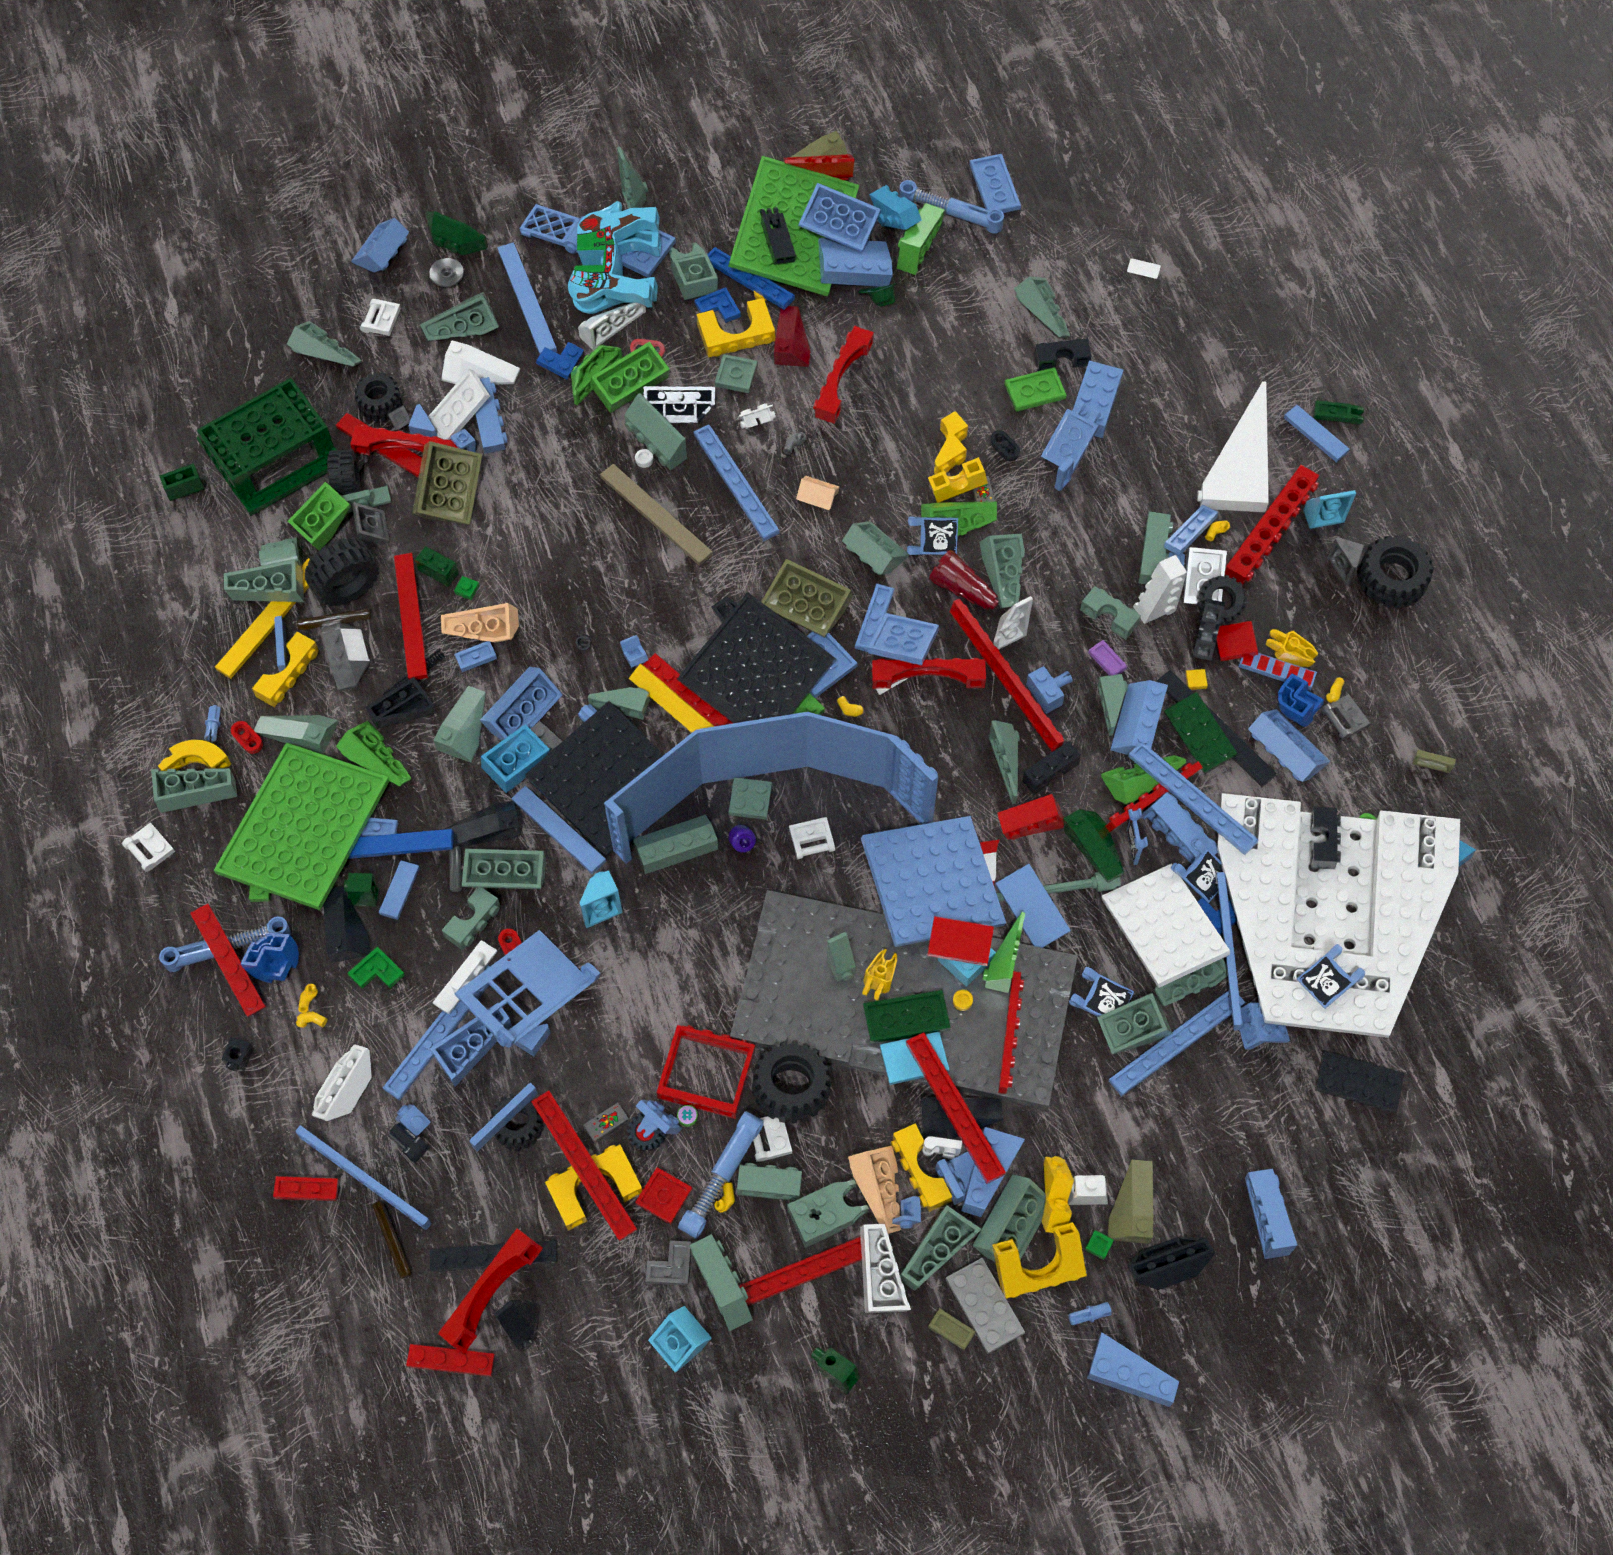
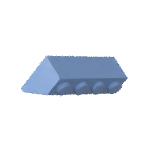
M529 667L480 721L494 736L503 741L525 724L531 729L557 702L562 693L540 668Z
M1151 680L1128 684V691L1125 695L1111 751L1129 755L1141 742L1151 749L1168 685Z
M1277 709L1262 712L1248 728L1252 733V737L1257 741H1261L1265 745V749L1270 754H1274L1279 759V763L1283 767L1288 768L1292 772L1293 777L1298 781L1303 782L1311 779L1330 762Z

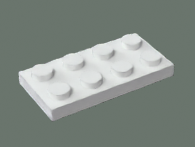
M468 369L428 416L436 429L437 436L441 439L450 440L451 436L459 432L490 397L474 370Z

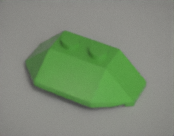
M599 345L590 354L586 355L578 366L573 368L571 379L575 405H578L593 390L590 386L591 377L622 358V352L619 347Z

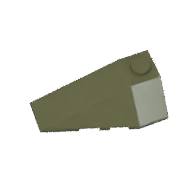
M834 131L820 137L791 157L842 155L848 153L844 141L838 132Z
M1131 1160L1108 1219V1237L1114 1241L1150 1244L1153 1238L1152 1161Z

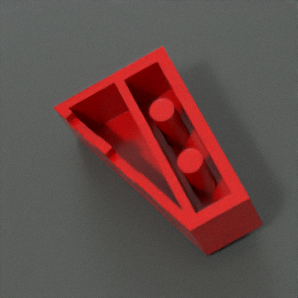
M1053 794L997 813L1003 834L1008 840L1064 828L1062 810Z

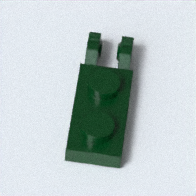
M1316 400L1314 403V419L1350 422L1352 424H1362L1364 422V417L1360 416L1364 413V407L1319 400Z

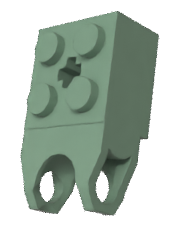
M696 242L692 243V251L688 254L680 253L674 247L669 248L671 270L684 300L717 291L718 277L707 253L705 254V251Z
M855 1180L833 1183L787 1204L788 1213L805 1248L843 1231V1229L853 1225L859 1217L869 1212L867 1205L850 1207L843 1200L844 1196L856 1187ZM812 1215H819V1220L811 1218Z

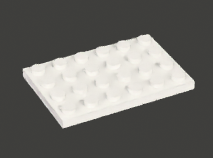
M1172 864L1102 895V901L1158 988L1230 955L1229 948L1182 878L1171 870Z

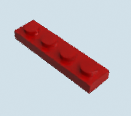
M410 1344L406 1366L409 1368L492 1377L495 1354L466 1351L464 1354L458 1349Z

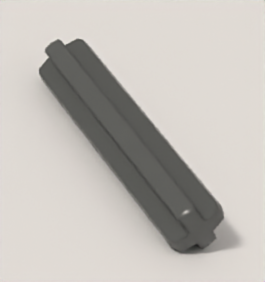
M456 846L453 850H449L450 890L452 892H460L462 890L461 847Z

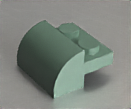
M297 538L285 539L261 546V551H259L261 566L296 560L302 569Z

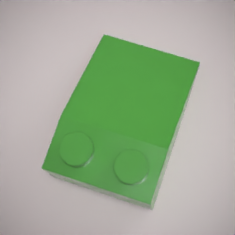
M325 482L288 522L320 551L333 537L351 505Z

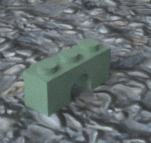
M1096 586L1084 598L1080 611L1094 620L1103 613L1111 614L1115 618L1111 631L1125 640L1138 626L1141 617L1136 610L1128 608L1119 599H1114L1105 590L1099 589Z
M478 887L467 900L469 907L475 911L471 919L461 920L454 915L442 929L444 937L461 950L472 944L475 935L479 931L484 930L487 921L491 916L494 917L500 909L498 898L484 888Z

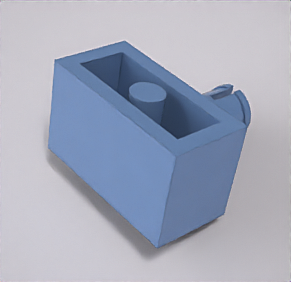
M1043 666L1028 674L1026 685L1046 714L1062 706L1064 694L1060 687L1073 681L1071 675L1067 676L1069 674L1068 671L1053 678Z

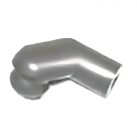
M802 432L790 435L787 438L783 452L791 454L795 446L804 443L806 435Z

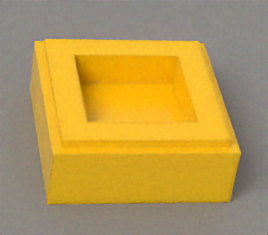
M1205 669L1186 670L1187 686L1191 690L1207 689Z

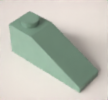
M1122 674L1103 676L1099 678L1098 690L1109 736L1113 735L1125 692L1128 691L1127 682L1123 681Z
M629 687L589 694L588 702L594 708L600 709L605 703L610 701L623 715L643 720L650 698L649 692L645 689Z
M846 932L827 940V963L837 982L841 980L847 981L856 973V965Z

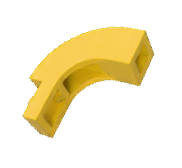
M188 740L169 748L172 755L163 759L158 767L160 771H167V769H176L178 771L187 764L201 763L209 769H226L231 765V762L227 755L216 745L203 740Z

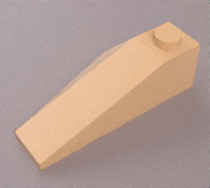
M509 603L441 615L443 634L494 643L512 640L519 627L518 608Z
M883 1147L849 1156L848 1159L853 1177L878 1223L885 1224L888 1234L900 1231V1225L892 1224V1219L900 1217V1206L896 1202V1192H899V1186L895 1184V1173H898V1167L893 1147Z

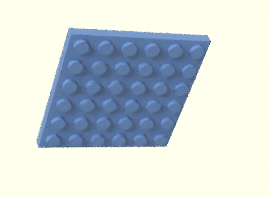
M971 816L866 834L861 837L895 947L929 941L934 916L994 926V928L1006 924Z

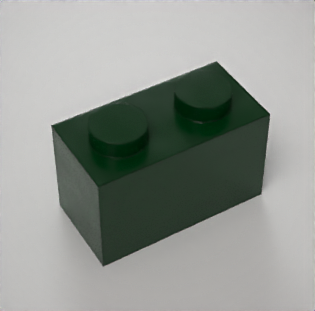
M194 463L159 475L169 501L204 489Z
M427 546L424 547L415 559L418 571L447 587L450 586L459 574L456 562Z
M349 873L348 880L344 882V891L347 892L348 899L351 900L353 906L377 907L379 887L373 874Z

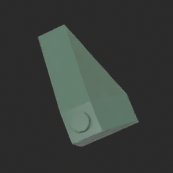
M1029 276L1014 288L1017 293V299L1056 335L1062 338L1070 336L1065 320L1058 314L1060 307L1054 303L1055 294L1046 278Z
M484 292L420 324L428 341L450 337L482 335L499 327Z
M310 321L295 326L287 343L294 352L350 366H356L362 361L348 349L339 347V342L336 339H329L326 331Z
M1022 534L988 536L979 542L982 560L994 592L998 596L1000 608H1009L1019 602L1021 587L1019 582L1020 574H1022L1023 570L1021 565L1025 553Z
M471 686L466 688L441 724L433 740L437 751L472 762L480 745V731L482 729L480 719L484 713L485 691Z
M321 715L260 716L254 731L263 737L283 743L287 742L324 754L336 729L338 720Z
M996 720L991 721L989 740L1011 802L1016 804L1018 796L1019 734L1017 730L1014 731L1012 724Z
M1222 958L1160 988L1157 986L1154 990L1161 1004L1166 1006L1183 999L1188 994H1196L1203 988L1216 986L1228 976L1227 966Z

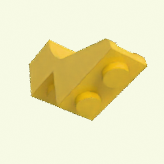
M956 411L941 419L940 430L945 435L946 441L935 460L934 474L943 471L947 473L952 467L962 464L966 459L967 449L960 441L966 438L968 425Z
M1057 1156L1053 1158L1045 1157L1044 1160L1046 1199L1041 1222L1045 1232L1054 1233V1227L1068 1224L1072 1215L1068 1199L1074 1179L1065 1159Z

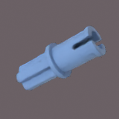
M217 705L209 707L208 719L205 720L206 731L204 739L208 742L210 741V735L212 737L211 742L217 740V730L221 724L219 722L221 709Z
M1108 1302L1091 1307L1088 1305L1084 1310L1070 1313L1068 1318L1071 1325L1086 1321L1092 1323L1098 1318L1111 1316V1308Z

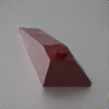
M788 306L785 310L780 308L774 347V364L809 367L811 350L799 308L797 306Z

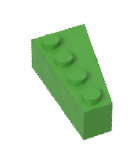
M925 203L923 208L918 210L922 221L906 229L904 237H901L898 247L900 251L897 269L914 275L917 274L918 264H922L925 252L929 250L932 239L935 238L942 225L945 209Z

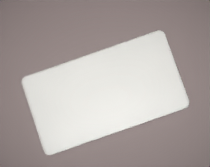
M1130 259L1127 272L1157 279L1161 266Z

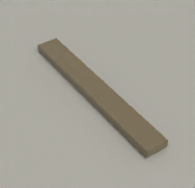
M612 464L600 474L601 479L699 566L713 555V552L617 466Z

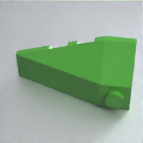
M368 721L348 730L336 745L345 757L370 771L388 776L389 781L398 786L411 780L410 775L401 762L395 760L391 755L393 753L392 749L386 747L382 742L384 740L383 736Z
M1175 755L1162 758L1175 770H1178L1186 763V759ZM1134 764V768L1124 770V767H1120L1101 774L1103 781L1115 800L1124 804L1134 803L1140 796L1146 792L1149 793L1153 790L1152 788L1159 784L1137 764Z
M1021 912L994 955L989 969L984 970L982 980L986 981L985 988L1009 993L1025 918L1024 912Z

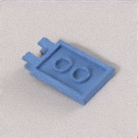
M1080 400L1077 401L1072 411L1066 410L1041 455L1042 458L1059 467L1068 457L1074 459L1072 474L1097 432L1099 425L1095 423L1102 414L1094 408L1088 419L1080 416L1086 407V404Z

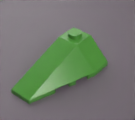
M997 502L921 504V517L958 518L957 536H962L972 529L980 528L997 520Z

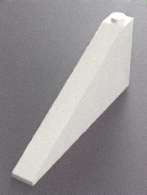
M1266 382L1261 383L1204 480L1201 491L1198 490L1197 501H1200V507L1205 505L1216 510L1266 511L1268 506Z

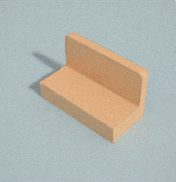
M805 476L801 479L796 499L830 510L834 496L838 494L839 486Z

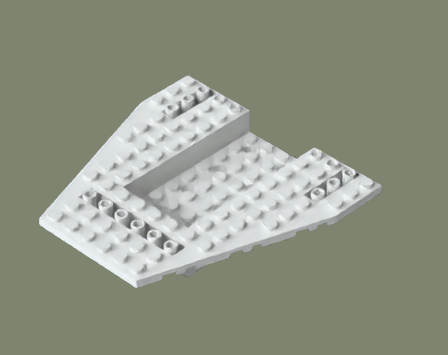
M1222 793L1221 808L1259 840L1244 855L1218 833L1217 851L1221 859L1223 872L1225 873L1229 895L1242 935V942L1250 971L1253 975L1254 986L1258 993L1264 1022L1389 1038L1458 875L1460 819L1380 811L1377 820L1341 816L1340 827H1337V833H1341V843L1338 845V851H1341L1340 863H1337L1335 869H1319L1317 872H1312L1308 866L1311 865L1313 843H1322L1327 840L1323 834L1320 836H1313L1311 834V813L1300 812L1301 802ZM1350 834H1358L1360 836V840H1352L1350 838ZM1348 870H1357L1358 876L1353 877L1349 875ZM1312 900L1317 906L1309 908L1306 902ZM1353 905L1357 911L1350 913L1347 911L1346 906ZM1304 938H1313L1314 944H1306ZM1344 942H1352L1355 948L1351 950L1345 948ZM1336 944H1339L1343 949L1342 953L1333 960L1349 976L1358 968H1362L1366 973L1364 978L1324 1009L1297 981V978L1327 954Z

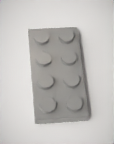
M983 1258L946 1277L945 1280L974 1331H976L987 1354L1025 1334L1024 1329Z

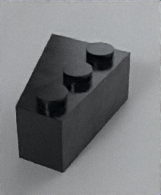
M414 677L365 707L367 715L377 729L436 714L435 706Z

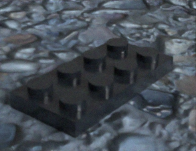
M1324 1051L1315 1091L1396 1113L1404 1073Z

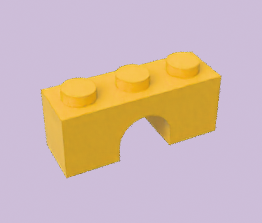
M979 457L963 463L962 471L956 476H947L946 472L943 471L928 477L937 503L988 483Z

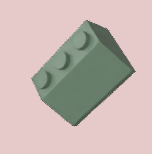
M871 521L853 523L842 540L847 545L848 550L859 555V559L873 567L872 570L879 575L891 573L909 556L904 549Z

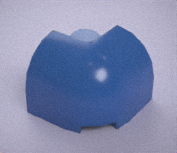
M1294 674L1288 677L1278 692V705L1281 713L1303 727L1308 726L1313 721V716L1324 704V699L1308 691V682Z
M266 933L265 937L259 939L256 943L252 942L240 965L251 976L268 983H272L273 980L285 981L290 968H296L298 946L290 934Z

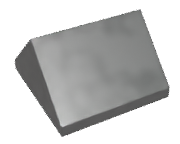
M354 502L352 507L359 540L365 542L368 547L388 543L389 535L384 511Z
M1338 537L1334 540L1328 559L1344 584L1348 586L1358 566L1364 545Z

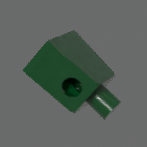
M817 1347L813 1351L811 1358L818 1362L817 1366L820 1373L844 1393L848 1394L860 1379L856 1365L832 1348L825 1352L820 1347Z

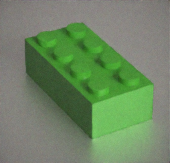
M649 341L593 375L590 386L608 411L612 413L633 400L639 393L643 394L644 386H656L666 380L670 369Z

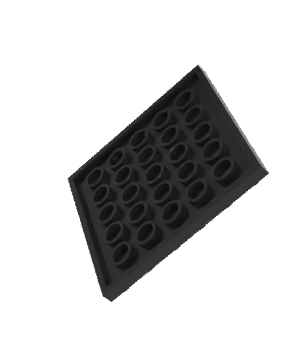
M747 592L679 675L677 680L734 724L793 714L833 665L836 658Z
M608 701L528 771L525 777L606 857L613 851L604 803L664 754Z

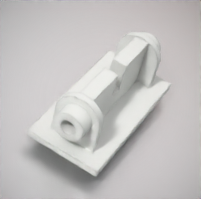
M762 404L757 407V410L751 411V409L740 412L741 415L737 419H742L740 422L741 428L748 429L757 426V418H759L761 424L773 421L776 418L774 411H770L773 404L769 406Z

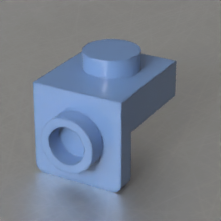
M466 429L451 436V441L459 449L475 452L476 441Z
M637 635L620 642L624 657L631 668L649 661Z
M411 1104L402 1106L397 1112L398 1116L395 1118L397 1122L404 1125L414 1136H418L430 1123Z
M916 1196L901 1200V1216L892 1219V1224L900 1225V1228H912L914 1224L921 1222L920 1197Z

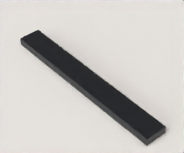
M1171 670L1156 681L1168 685L1166 694L1176 704L1194 694ZM1207 706L1237 752V756L1232 759L1261 787L1266 785L1277 773Z

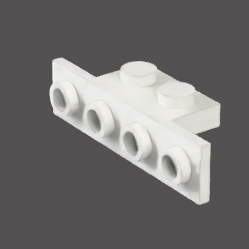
M481 940L433 1001V1004L447 1014H450L460 1001L455 996V992L480 975L495 956L497 950Z

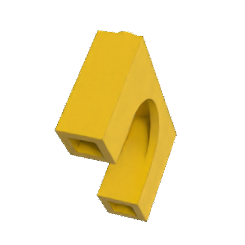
M764 298L747 302V313L751 326L739 334H730L723 331L717 323L713 310L696 314L697 326L708 358L775 341V329Z
M621 1145L609 1146L604 1150V1153L598 1156L596 1154L591 1156L600 1172L614 1181L624 1202L640 1195L642 1187ZM572 1166L568 1167L567 1171L562 1174L556 1173L550 1176L548 1181L545 1182L568 1231L587 1222L576 1198V1191L581 1180Z
M1073 1222L1053 1228L1056 1254L1053 1260L1042 1269L1028 1270L1021 1266L1019 1252L1013 1239L992 1245L1000 1288L1005 1298H1014L1024 1293L1036 1292L1042 1288L1057 1286L1060 1283L1071 1280L1075 1281L1087 1276L1080 1235Z

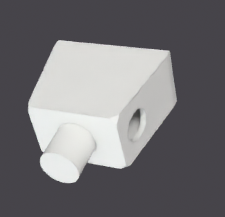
M1090 1175L1075 1176L1073 1178L1074 1182L1068 1199V1205L1108 1204L1105 1176Z

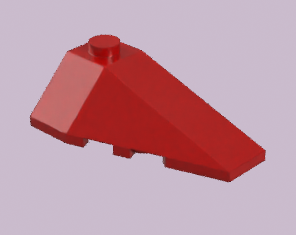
M851 154L783 158L786 164L841 180H849V177H853L854 157Z

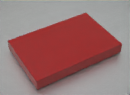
M934 916L927 956L988 966L994 926Z

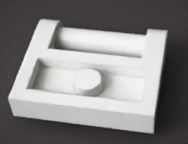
M372 299L369 304L370 309L365 321L361 323L360 330L365 333L373 332L390 336L401 309L400 304ZM380 308L374 324H371L376 310Z
M827 817L789 826L797 860L802 859L806 855L828 850L829 852L835 851ZM826 839L827 843L801 849L800 844Z
M151 823L122 842L125 849H129L142 864L141 867L145 872L152 870L175 852ZM141 842L153 858L147 859L136 844Z
M768 1116L760 1118L764 1121L763 1126L770 1151H764L759 1133L753 1139L756 1161L761 1162L792 1154L785 1123L779 1122V1118L776 1117L774 1119Z
M927 1137L924 1141L922 1152L925 1156L937 1153L943 1154L942 1157L954 1159L955 1156L960 1154L962 1141Z

